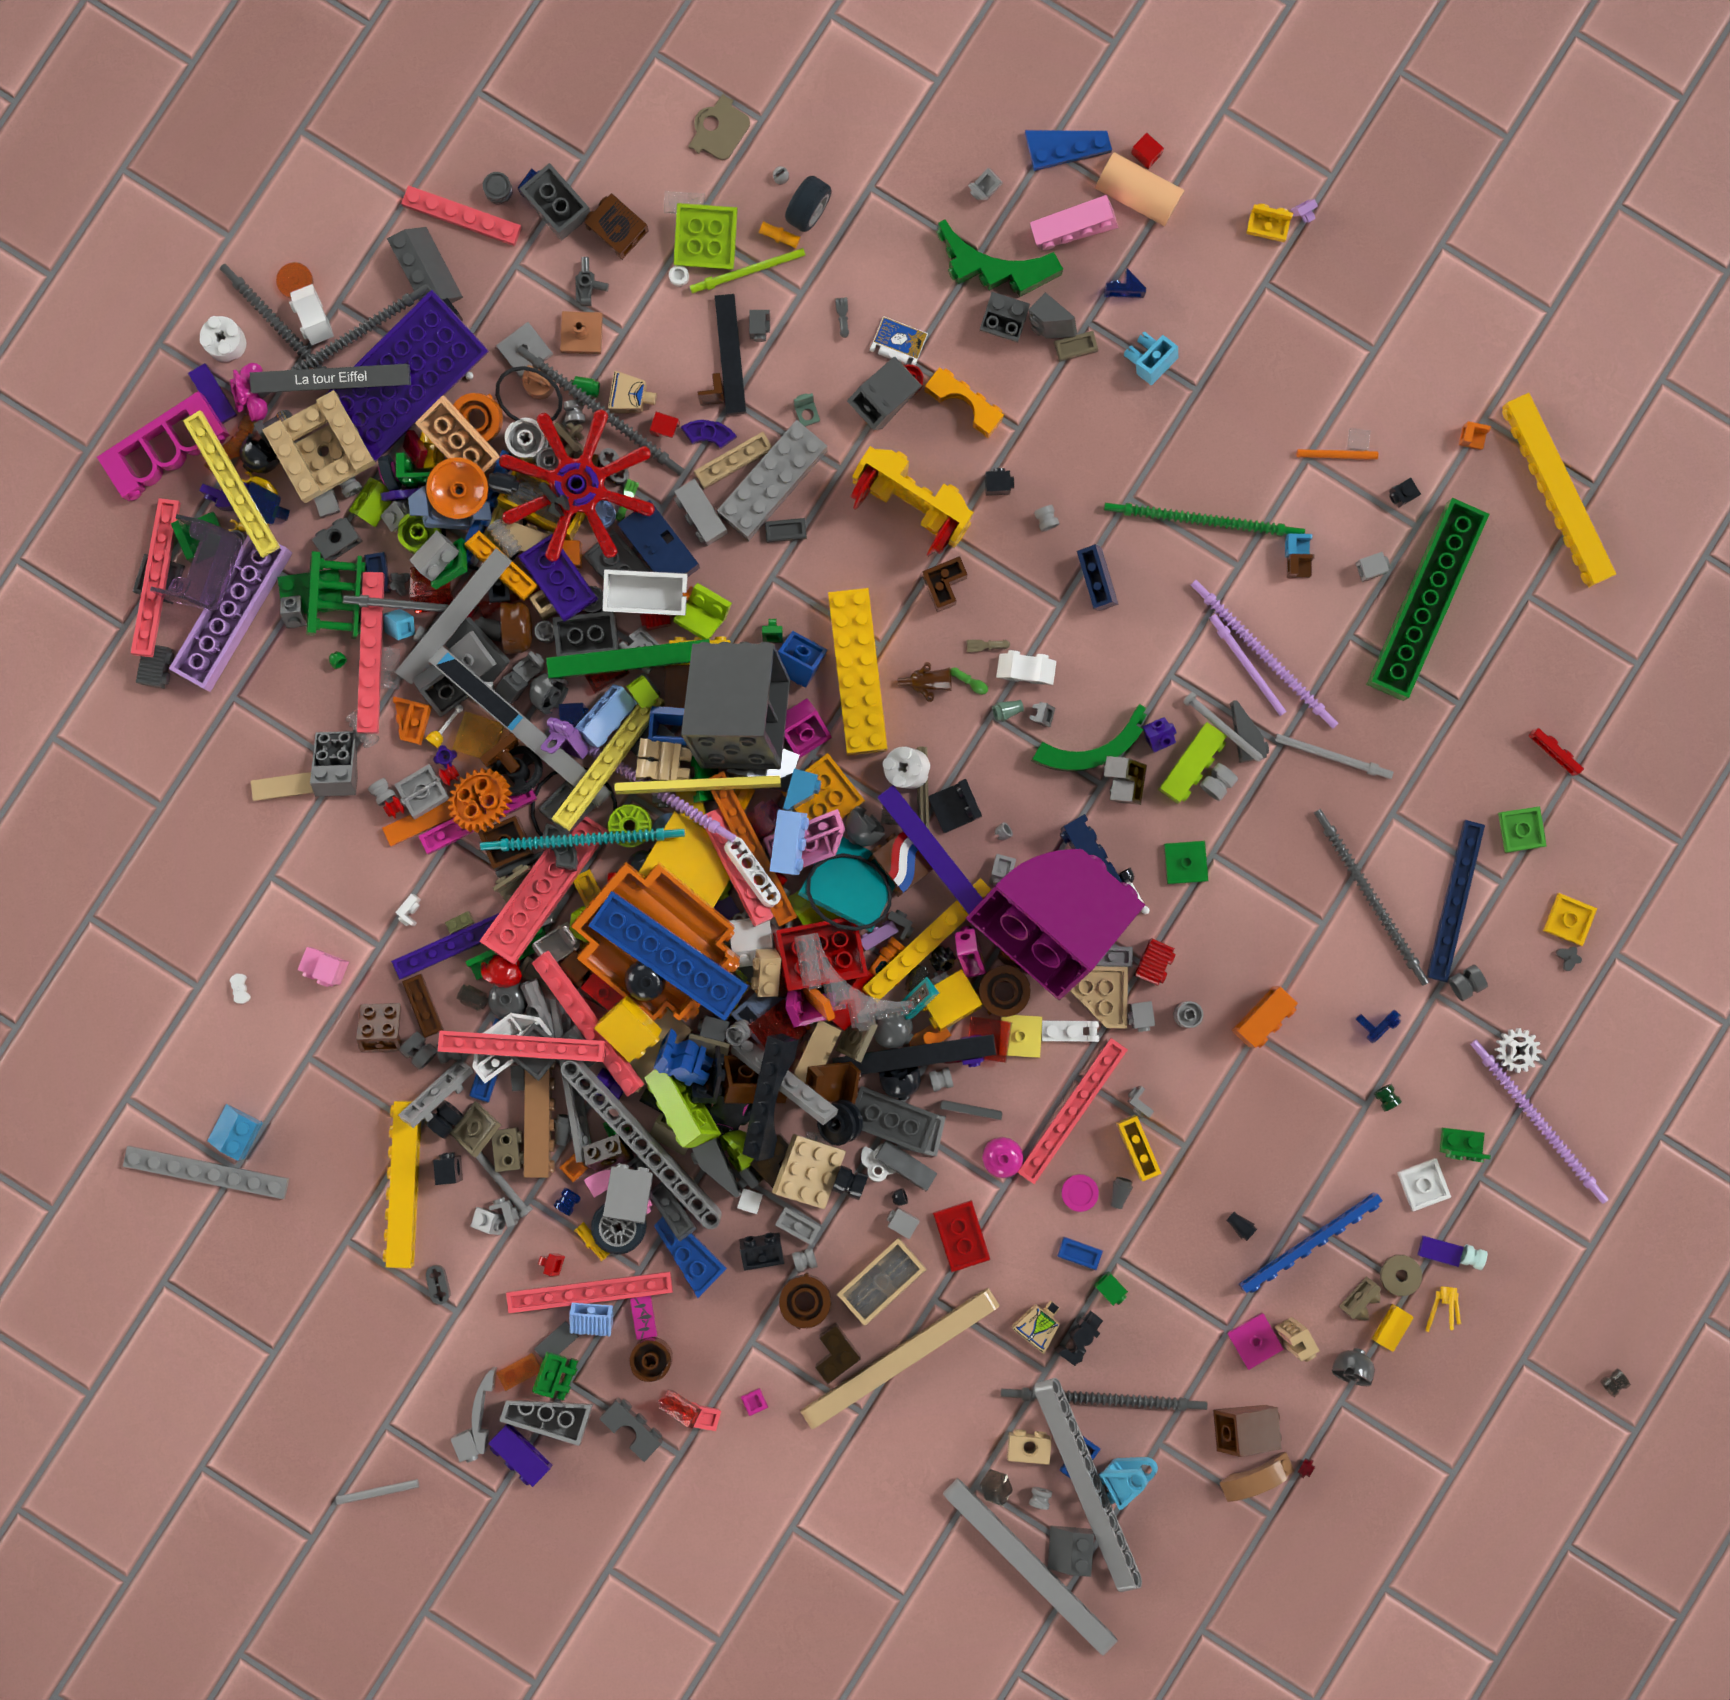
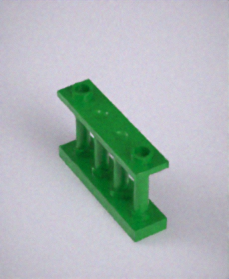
M312 551L310 555L306 635L314 636L316 630L320 631V629L352 631L351 639H356L358 634H361V622H358L359 605L323 601L321 598H318V590L324 588L354 591V596H360L361 574L365 572V562H362V556H357L356 563L324 560V558H320V552ZM326 568L355 571V583L323 580V578H319V570ZM317 610L353 611L352 623L321 621L320 618H317Z

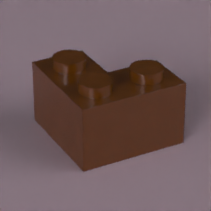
M960 556L922 571V578L937 612L956 605L957 600L951 585L967 579L968 574Z

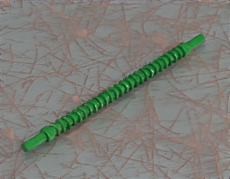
M1105 502L1104 511L1124 513L1125 516L1134 514V517L1139 515L1141 518L1144 515L1145 518L1150 516L1151 519L1156 517L1157 520L1162 518L1163 521L1167 518L1168 521L1173 519L1174 522L1179 520L1180 523L1185 521L1186 524L1190 521L1191 524L1196 522L1197 525L1202 523L1203 526L1208 524L1209 527L1211 525H1214V527L1219 525L1220 528L1222 526H1225V529L1231 527L1232 530L1234 528L1237 530L1242 528V531L1248 529V532L1253 530L1254 533L1256 531H1259V533L1264 531L1265 534L1271 532V535L1276 533L1277 536L1305 534V529L1287 527L1282 523L1275 525L1273 522L1271 525L1269 522L1264 524L1263 521L1258 523V520L1252 522L1251 519L1249 521L1246 519L1241 521V518L1235 520V517L1229 519V516L1227 518H1224V516L1218 518V515L1212 517V514L1207 516L1206 513L1204 515H1201V513L1196 515L1195 512L1189 514V511L1184 513L1183 510L1181 512H1178V510L1173 512L1172 509L1167 511L1166 508L1161 510L1160 507L1158 509H1155V507L1150 509L1149 506L1144 508L1143 505L1138 507L1137 504L1133 506L1131 503L1121 505Z

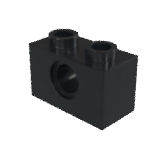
M455 1152L443 1153L439 1155L438 1159L433 1160L435 1185L454 1184L463 1180L461 1155L455 1156Z

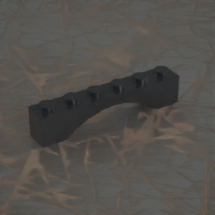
M783 1033L767 1036L742 1152L743 1155L757 1161L774 1157L777 1143L774 1126L776 1099L782 1081L795 1060L799 1042L798 1039Z

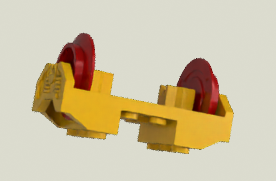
M870 446L858 463L852 476V483L856 485L851 494V498L855 500L853 509L856 510L869 493L885 503L894 494L926 514L920 525L936 535L928 550V557L934 552L941 554L948 544L955 548L970 527V519L974 514L973 511L968 509L962 495L958 493L959 489L951 484L947 486L943 483L934 497L931 490L926 487L920 488L915 485V480L907 476L909 461L905 454L900 451L874 449Z

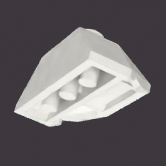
M517 1013L508 1014L484 1032L486 1034L523 1036L528 1028L535 1023L547 1034L552 1035L540 1017ZM474 1054L472 1067L482 1081L486 1083L515 1061L509 1056Z

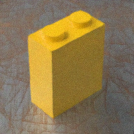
M961 969L934 985L939 994L922 1010L924 1012L928 1011L931 1016L928 1019L934 1029L938 1028L941 1032L981 1009L983 1004Z
M628 995L607 1012L594 1027L629 1063L634 1058L640 1059L645 1054V1049L648 1046L651 1048L655 1046L660 1040L658 1036L662 1031Z

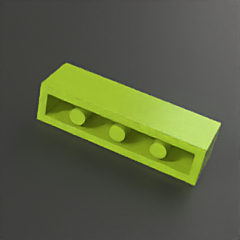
M1206 722L1158 790L1177 804L1181 800L1185 802L1191 794V791H1189L1193 784L1197 785L1202 779L1203 775L1200 773L1204 768L1208 769L1215 759L1212 756L1216 751L1220 753L1226 745L1224 739L1227 736Z

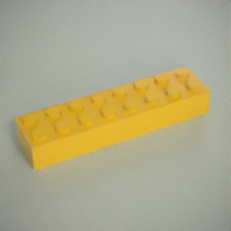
M869 588L828 592L847 756L887 751Z

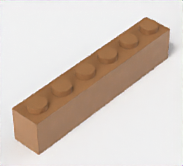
M556 1061L539 1081L525 1070L524 1178H549L551 1173L555 1171V1161L551 1160V1152L555 1151V1140H552V1131H555V1119H552V1111H555V1098H552V1090H555L556 1080L552 1078V1070L556 1068Z

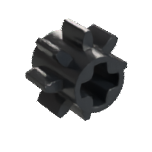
M938 947L933 950L932 958L929 961L936 971L941 969V971L945 972L954 966L953 960L956 957L950 947L946 949Z

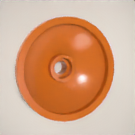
M459 457L449 458L433 468L427 479L426 492L429 502L438 513L451 519H465L476 514L485 504L488 496V481L482 469L471 460ZM459 487L463 488V492L461 494L456 493V490Z

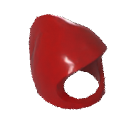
M497 954L488 964L485 962L481 963L483 979L497 987L509 988L515 986L522 978L519 960L516 962L517 965H513Z

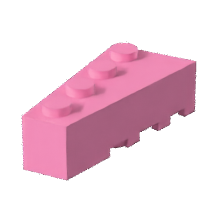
M1107 195L1030 222L1036 245L1039 250L1043 249L1044 251L1050 250L1059 244H1066L1077 239L1118 228L1115 214Z

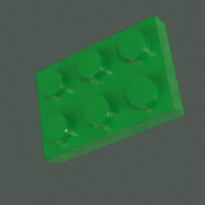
M339 570L319 571V578H323L326 581L341 582ZM310 572L277 577L280 601L282 597L300 595L302 598V609L304 614L307 615ZM324 588L318 590V598H321L323 601L343 602L342 590ZM321 609V610H317V613L329 612V611H336V610H333V609Z

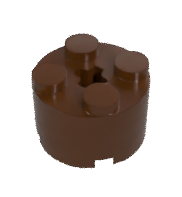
M586 942L579 945L581 948L579 951L574 950L560 964L564 973L577 989L583 986L588 980L589 975L593 973V971L577 959L579 953L587 945Z
M658 1337L644 1338L639 1341L629 1358L632 1373L636 1378L644 1382L662 1379L668 1373L673 1361V1352L670 1346ZM651 1355L654 1356V1361L652 1363H648V1357H650Z

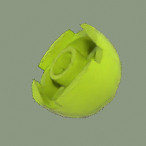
M732 1130L720 1137L722 1148L724 1151L727 1150L730 1156L727 1158L737 1171H743L748 1168L754 1160L742 1154L747 1134L742 1130Z

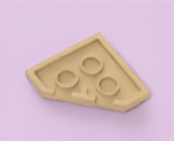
M1095 966L1070 991L1105 1028H1127L1128 967Z

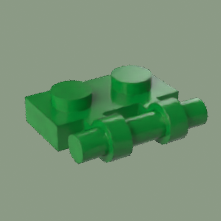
M546 1351L532 1392L553 1398L555 1391H558L556 1398L564 1400L566 1394L571 1389L569 1385L572 1377L576 1375L578 1370L576 1368L578 1360L571 1358L569 1364L565 1365L567 1361L565 1356ZM562 1373H565L562 1383H559Z

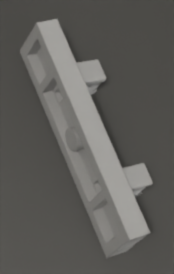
M461 1060L455 1062L398 1115L400 1119L412 1128L423 1119L429 1122L434 1117L431 1113L432 1110L453 1091L459 1094L464 1089L461 1084L474 1073L472 1068Z

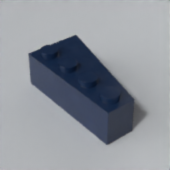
M1085 814L1060 829L1062 831L1060 837L1065 844L1069 843L1071 849H1083L1088 855L1099 857L1105 863L1107 871L1119 882H1122L1113 864L1107 861L1106 851L1101 844H1097L1096 841L1098 839L1094 829L1090 826L1087 827L1085 822L1088 821V818Z

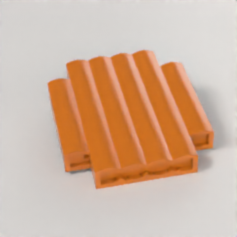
M625 862L571 926L589 941L579 953L577 959L623 997L628 995L653 1021L657 1018L661 1019L668 1011L666 1007L673 1011V1016L679 1021L683 1019L687 1022L689 1018L693 1020L700 1010L698 1008L701 1004L667 980L665 989L654 1000L641 1001L632 997L626 990L625 973L629 966L638 960L589 927V924L611 891H614L731 973H734L740 966V956L726 946L723 941L728 942L735 933L733 931L735 927L661 863L658 862L647 876L644 877L629 863Z

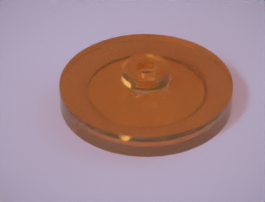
M292 262L284 265L279 270L276 283L280 292L291 299V292L313 284V276L305 265Z

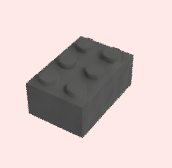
M606 611L574 615L565 622L561 617L553 618L557 657L619 649L615 612Z

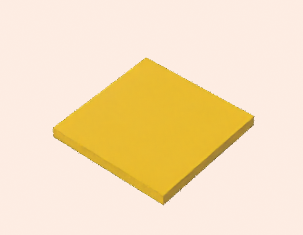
M674 811L664 830L685 829V837L665 838L664 841H656L639 873L646 877L659 862L714 908L730 878L707 831Z

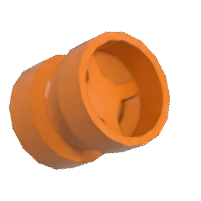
M891 936L886 947H882L879 953L891 962L906 947Z

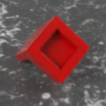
M1145 133L1133 146L1131 154L1149 169L1162 156L1164 147L1148 133Z
M656 411L649 431L651 435L656 437L663 435L673 438L676 427L680 425V421L678 418Z

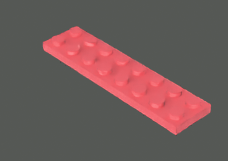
M586 816L569 834H572V836L578 834L580 836L583 833L586 836L587 833L598 835L599 832L601 834L607 832L608 834L609 831ZM587 843L584 846L581 844L576 846L574 844L578 856L577 871L557 868L554 851L550 847L546 848L479 942L514 965L597 850L599 843H596V845L591 843L589 846Z

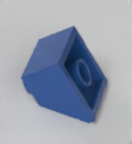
M792 631L778 650V654L790 680L806 688L814 677L828 649Z

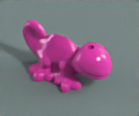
M249 363L240 370V374H238L237 370H233L234 379H230L231 392L234 396L237 412H242L244 405L247 404L250 420L258 422L266 417L268 407L265 400L261 399L258 393H251L249 372H263V369L257 363Z

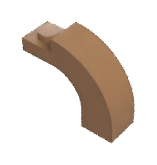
M1281 1452L1265 1464L1249 1471L1233 1473L1219 1483L1227 1502L1238 1501L1277 1487L1288 1480L1287 1476L1293 1473L1294 1469L1287 1452Z

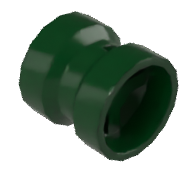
M1388 1084L1374 1092L1376 1099L1382 1102L1381 1107L1384 1112L1402 1103L1400 1097L1394 1093L1395 1089L1392 1084Z

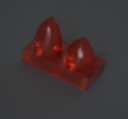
M669 1389L665 1397L658 1399L659 1409L686 1427H694L702 1409Z

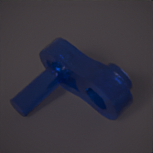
M1393 1010L1376 1027L1362 1014L1356 1020L1369 1032L1367 1039L1374 1044L1389 1028L1395 1029L1401 1023L1399 1019L1401 1014Z

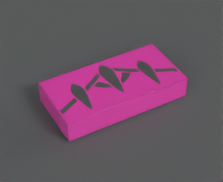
M651 1296L630 1298L636 1339L657 1336Z

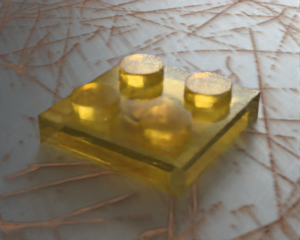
M465 711L452 750L480 759L481 756L499 743L504 726L500 722Z

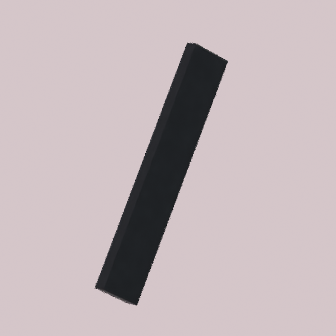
M735 294L715 295L726 415L746 413Z

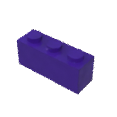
M506 1424L488 1443L491 1446L490 1450L496 1456L500 1455L510 1470L518 1472L520 1474L519 1478L526 1485L530 1484L534 1487L553 1466L513 1425Z

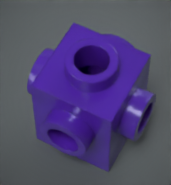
M1165 717L1142 726L1146 742L1153 752L1176 743L1174 737L1177 734L1173 723L1169 724Z

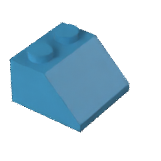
M794 769L783 809L792 811L813 799L814 794H819L821 781L818 780V775Z
M226 1104L207 1141L225 1155L237 1161L243 1160L250 1150L263 1122Z

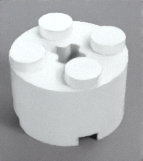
M212 316L200 331L201 345L214 359L220 362H230L231 360L238 359L246 349L247 342L243 331L228 317Z
M521 418L512 422L505 432L506 446L512 456L528 463H536L538 453L544 448H548V441L534 419ZM529 437L530 442H526V444H524L523 440H527Z
M898 747L892 750L884 759V773L892 785L905 789H916L927 781L930 762L927 756L917 749Z

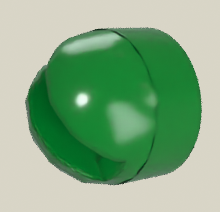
M335 651L330 654L329 662L334 669H339L347 662V658L341 652Z

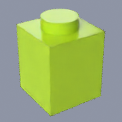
M643 675L626 686L642 709L644 707L650 708L657 702L656 699L659 698Z

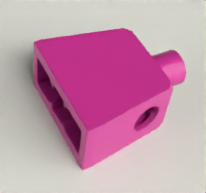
M963 926L960 932L955 934L957 955L964 974L967 978L986 974L982 948L977 933L971 926ZM973 954L974 959H969L968 955Z

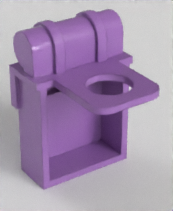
M550 717L547 720V726L550 729L548 733L550 735L541 745V750L553 754L560 747L567 754L584 759L590 750L581 739L583 736L578 729L574 728L567 721H561L559 718ZM555 740L557 744L552 748H548V743Z

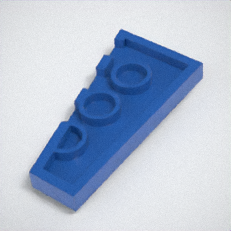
M1025 130V137L1034 171L1112 152L1107 131Z

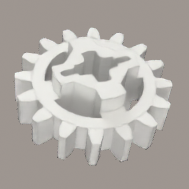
M1516 1028L1514 1032L1512 1029H1509L1508 1035L1501 1034L1502 1041H1496L1500 1045L1499 1048H1495V1051L1500 1053V1055L1496 1056V1059H1502L1503 1061L1500 1065H1508V1071L1514 1069L1515 1073H1520L1522 1069L1524 1072H1527L1528 1066L1535 1067L1534 1060H1540L1536 1056L1537 1053H1542V1050L1536 1048V1046L1540 1045V1042H1534L1533 1040L1536 1036H1528V1030L1522 1032L1521 1028ZM1522 1037L1524 1039L1517 1042L1513 1038ZM1516 1047H1520V1049H1519L1520 1054H1516V1052H1517ZM1517 1059H1519V1060L1522 1061L1523 1063H1522V1064H1514V1063H1512V1062H1513V1061H1516Z

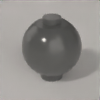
M887 1008L883 1011L877 1009L869 1020L878 1025L873 1036L885 1048H900L904 1043L908 1045L914 1036L911 1033L913 1030L911 1019L906 1020L901 1009Z

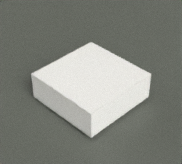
M743 1188L737 1208L757 1214L763 1194Z

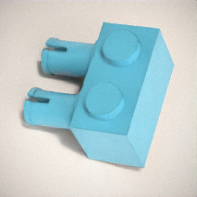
M1143 332L1137 342L1148 349L1143 355L1133 346H1129L1130 351L1126 349L1124 357L1136 364V374L1152 386L1179 358L1178 346L1164 335L1156 341L1147 332Z

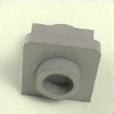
M996 854L989 884L996 886L1006 874L1014 869L1016 859Z

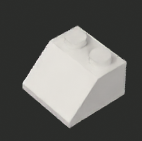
M750 918L730 921L735 927L733 930L735 933L730 939L732 951L740 956L739 967L753 966L756 949H774L770 920L756 927L753 926Z

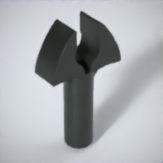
M542 482L539 485V489L551 502V507L548 511L554 515L565 516L560 511L558 503L565 510H570L567 496L561 495L557 497L548 485Z

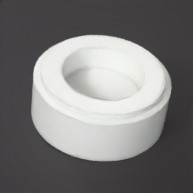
M676 265L672 267L669 271L670 282L677 287L686 285L689 281L688 270L684 266Z

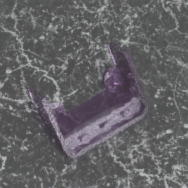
M176 514V519L190 527L189 533L191 537L199 540L187 578L176 577L171 581L168 590L151 587L150 591L167 601L214 611L222 603L242 546V540L237 534L207 521Z

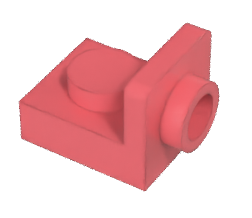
M691 1402V1406L686 1413V1421L695 1428L716 1431L721 1410L700 1406L695 1402Z

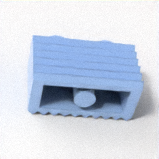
M572 1303L569 1314L570 1333L611 1336L613 1306Z

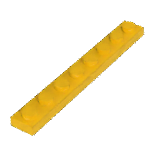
M981 878L973 885L983 899L991 891L990 887ZM958 900L862 988L875 1003L883 998L966 920L969 914Z

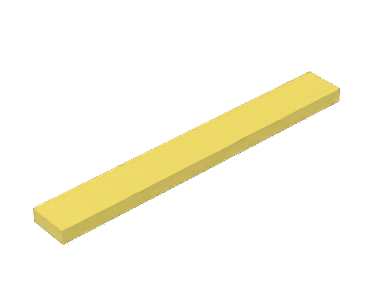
M199 410L183 420L260 556L264 558L279 549L280 546L203 412Z
M660 697L657 698V702L653 706L663 707L664 700ZM638 704L552 817L555 823L568 831L571 830L648 727L652 706L642 709Z
M778 775L624 782L615 784V792L619 795L781 787V778Z

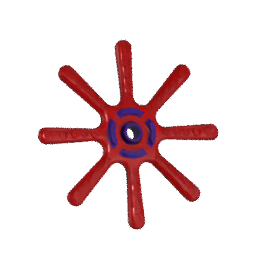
M600 409L594 413L583 453L576 459L570 458L567 455L549 414L541 413L537 416V423L558 459V466L554 470H546L507 454L499 458V465L502 468L545 480L549 483L550 489L557 497L566 495L568 498L570 510H565L558 503L565 516H560L545 553L549 561L554 562L559 559L571 517L577 512H582L587 516L604 556L607 558L616 556L617 548L595 510L596 504L600 501H608L645 516H651L655 511L654 505L650 502L612 492L605 488L604 481L608 476L648 460L651 456V451L648 447L642 446L604 467L595 466L592 462V457L608 419V414L604 410ZM579 481L582 483V486L579 489H574L571 487L572 483ZM545 495L505 511L502 519L506 524H513L546 507L551 502Z

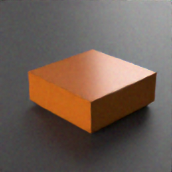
M575 1153L559 1167L572 1182H575L588 1169L584 1162L576 1163Z

